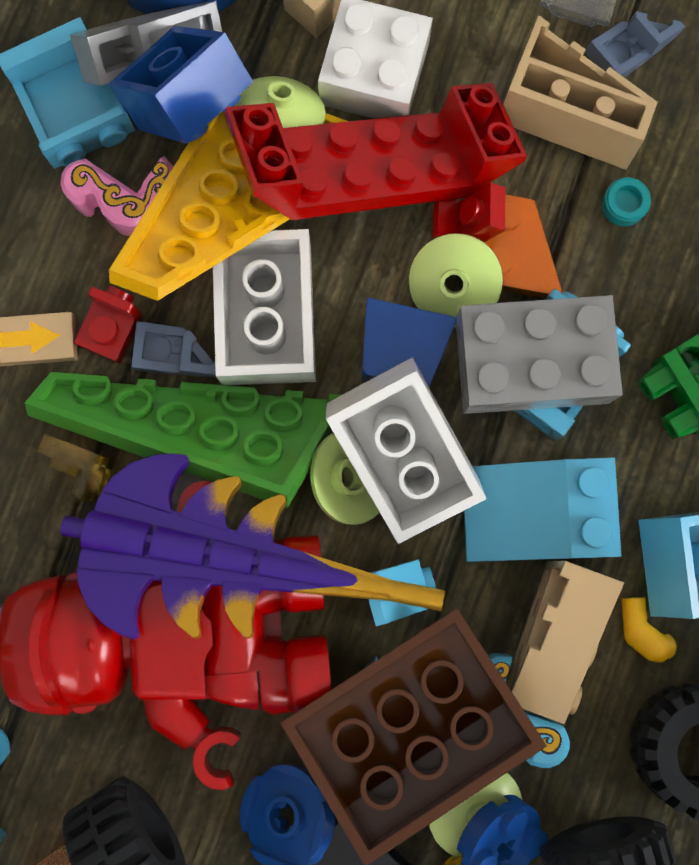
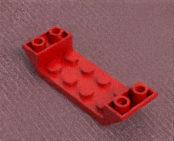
M493 83L452 86L441 111L438 113L283 128L274 103L231 106L225 109V117L253 196L291 220L464 198L522 164L527 157Z

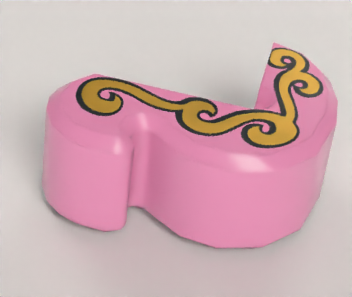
M165 156L161 157L143 181L138 193L87 159L77 160L65 167L61 175L60 184L65 196L84 216L92 217L95 208L99 206L102 214L114 229L122 235L130 236L171 172L173 165Z

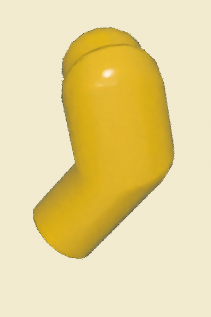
M646 597L621 598L624 638L627 644L648 661L661 663L671 659L677 650L676 641L670 634L664 635L648 623Z

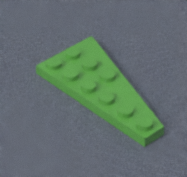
M50 372L24 404L27 415L32 418L144 458L160 454H184L188 457L190 464L183 472L211 482L238 476L242 482V486L238 490L239 492L262 500L282 494L285 496L287 503L285 508L288 509L311 468L312 459L317 447L332 431L326 420V405L343 394L329 393V399L326 400L303 398L304 391L286 390L285 396L258 394L254 387L181 382L180 388L158 387L156 380L138 379L137 384L132 385L111 383L107 376Z

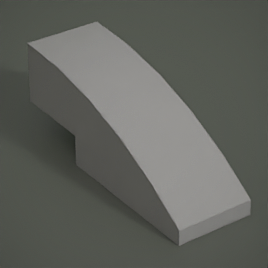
M207 1L153 12L71 34L83 81L99 86L110 83L174 26L222 32L216 1Z

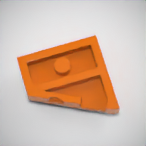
M505 194V231L484 242L492 249L499 260L503 275L502 290L545 299L553 289L561 293L562 289L535 200Z

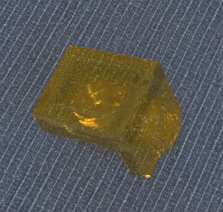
M44 434L37 452L52 458L49 467L76 476L79 469H82L71 497L91 502L94 495L99 496L110 476V469L106 468L110 458Z

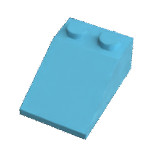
M615 458L563 459L472 466L480 480L486 500L464 510L466 562L621 557Z
M699 512L638 520L650 616L684 619L699 618Z

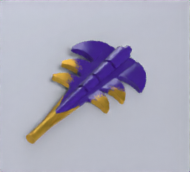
M184 454L153 455L130 463L109 480L102 489L94 510H91L85 519L66 515L61 522L60 533L62 536L80 539L82 549L78 560L77 577L78 585L87 607L107 628L132 640L140 636L138 627L139 607L144 593L153 581H162V595L167 611L176 624L193 639H199L202 635L200 612L204 599L213 586L222 587L225 611L234 627L245 639H251L254 636V610L262 590L385 600L442 611L445 590L391 580L274 543L275 527L281 512L287 504L285 496L282 494L268 498L253 507L243 518L237 530L228 528L226 519L228 508L234 495L242 486L241 479L238 476L219 479L202 487L188 500L181 513L172 510L174 487L182 472L190 464L188 457Z

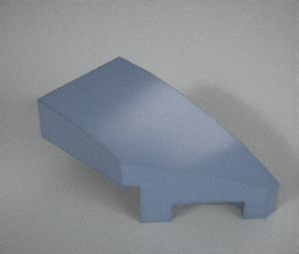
M636 11L629 22L622 21L592 40L584 53L604 71L611 67L621 76L626 77L674 40L686 26L677 20H672L669 25L649 21L647 13Z
M137 321L131 370L185 376L216 377L215 362L211 360L196 341L197 338L190 330L186 331L184 327Z

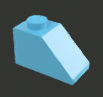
M419 559L369 572L391 580L436 588L430 567L421 568ZM368 599L376 626L427 610V608L392 601Z

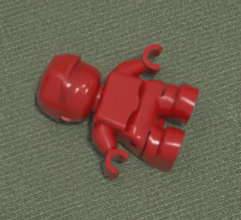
M203 480L187 487L179 498L177 511L181 513L188 500L199 489L212 482ZM318 535L274 539V543L321 557ZM77 572L69 575L44 578L23 585L9 595L0 611L1 684L9 701L27 712L55 716H67L72 712L85 714L93 711L97 705L112 702L117 698L128 680L129 669H131L133 694L136 698L143 700L145 714L152 729L183 750H186L189 746L194 749L193 767L195 775L201 783L211 789L225 790L234 785L235 779L230 769L222 770L213 767L208 761L207 752L213 745L225 743L233 747L239 740L241 732L232 727L225 726L209 729L206 725L210 720L193 700L211 699L227 705L252 710H260V704H262V711L272 715L295 714L331 690V678L325 634L297 636L287 641L282 640L280 614L282 610L291 613L324 610V595L262 590L254 610V636L251 639H245L234 627L225 611L222 587L213 586L206 595L200 612L202 635L199 639H193L176 624L167 611L162 595V581H153L144 593L139 607L138 627L140 636L132 640L107 628L87 607L78 585Z

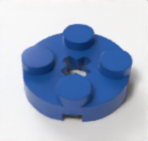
M297 764L276 765L271 767L263 776H256L248 785L241 803L240 824L242 833L248 832L249 839L254 846L249 848V850L262 865L316 864L323 858L334 834L335 815L305 766ZM291 806L295 816L294 824L290 825L289 829L286 830V820L280 817L281 808H289Z
M511 794L504 796L509 802H505L500 806L492 801L484 805L469 821L459 839L457 850L463 854L461 865H529L532 859L540 855L541 847L548 841L547 833L540 828L538 812L518 796Z

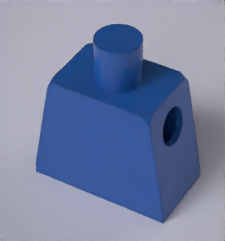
M367 298L362 381L367 382L413 357L427 385L430 386L455 326L456 317Z

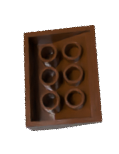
M458 608L280 723L364 865H369L547 747Z

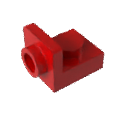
M490 182L462 200L449 199L433 202L434 238L446 234L461 233L486 242L505 231V187Z
M91 286L87 295L93 302L74 344L120 364L136 331L137 321L140 322L143 314L132 304L134 297L125 291L113 286H108L106 291H102Z

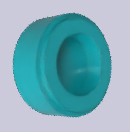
M631 177L620 178L611 183L604 193L601 202L602 211L611 223L622 227L632 226L638 223L648 212L651 205V195L646 185L640 180Z

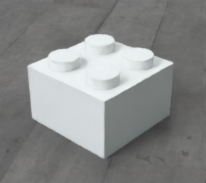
M341 0L318 79L319 97L324 106L373 119L410 115L429 46L433 18L364 0Z

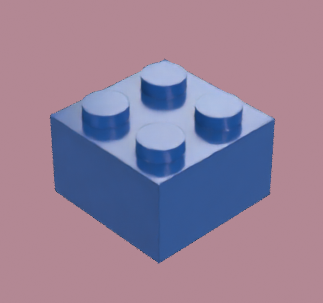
M174 26L108 85L140 131L187 144L200 138L207 131L208 123L220 112L225 111L226 107L235 106L241 99L240 94L253 81L225 32Z

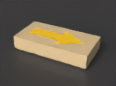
M72 312L0 317V366L77 361V345L74 344L77 337L76 315Z

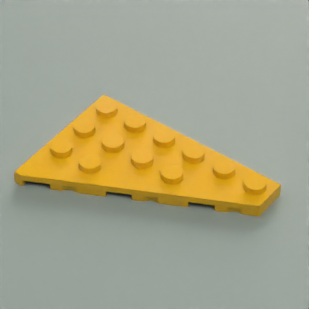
M225 111L220 112L208 123L207 131L200 138L189 142L110 267L109 280L111 284L158 301L289 220L288 217L253 196L225 117ZM328 113L325 114L324 124L348 122Z

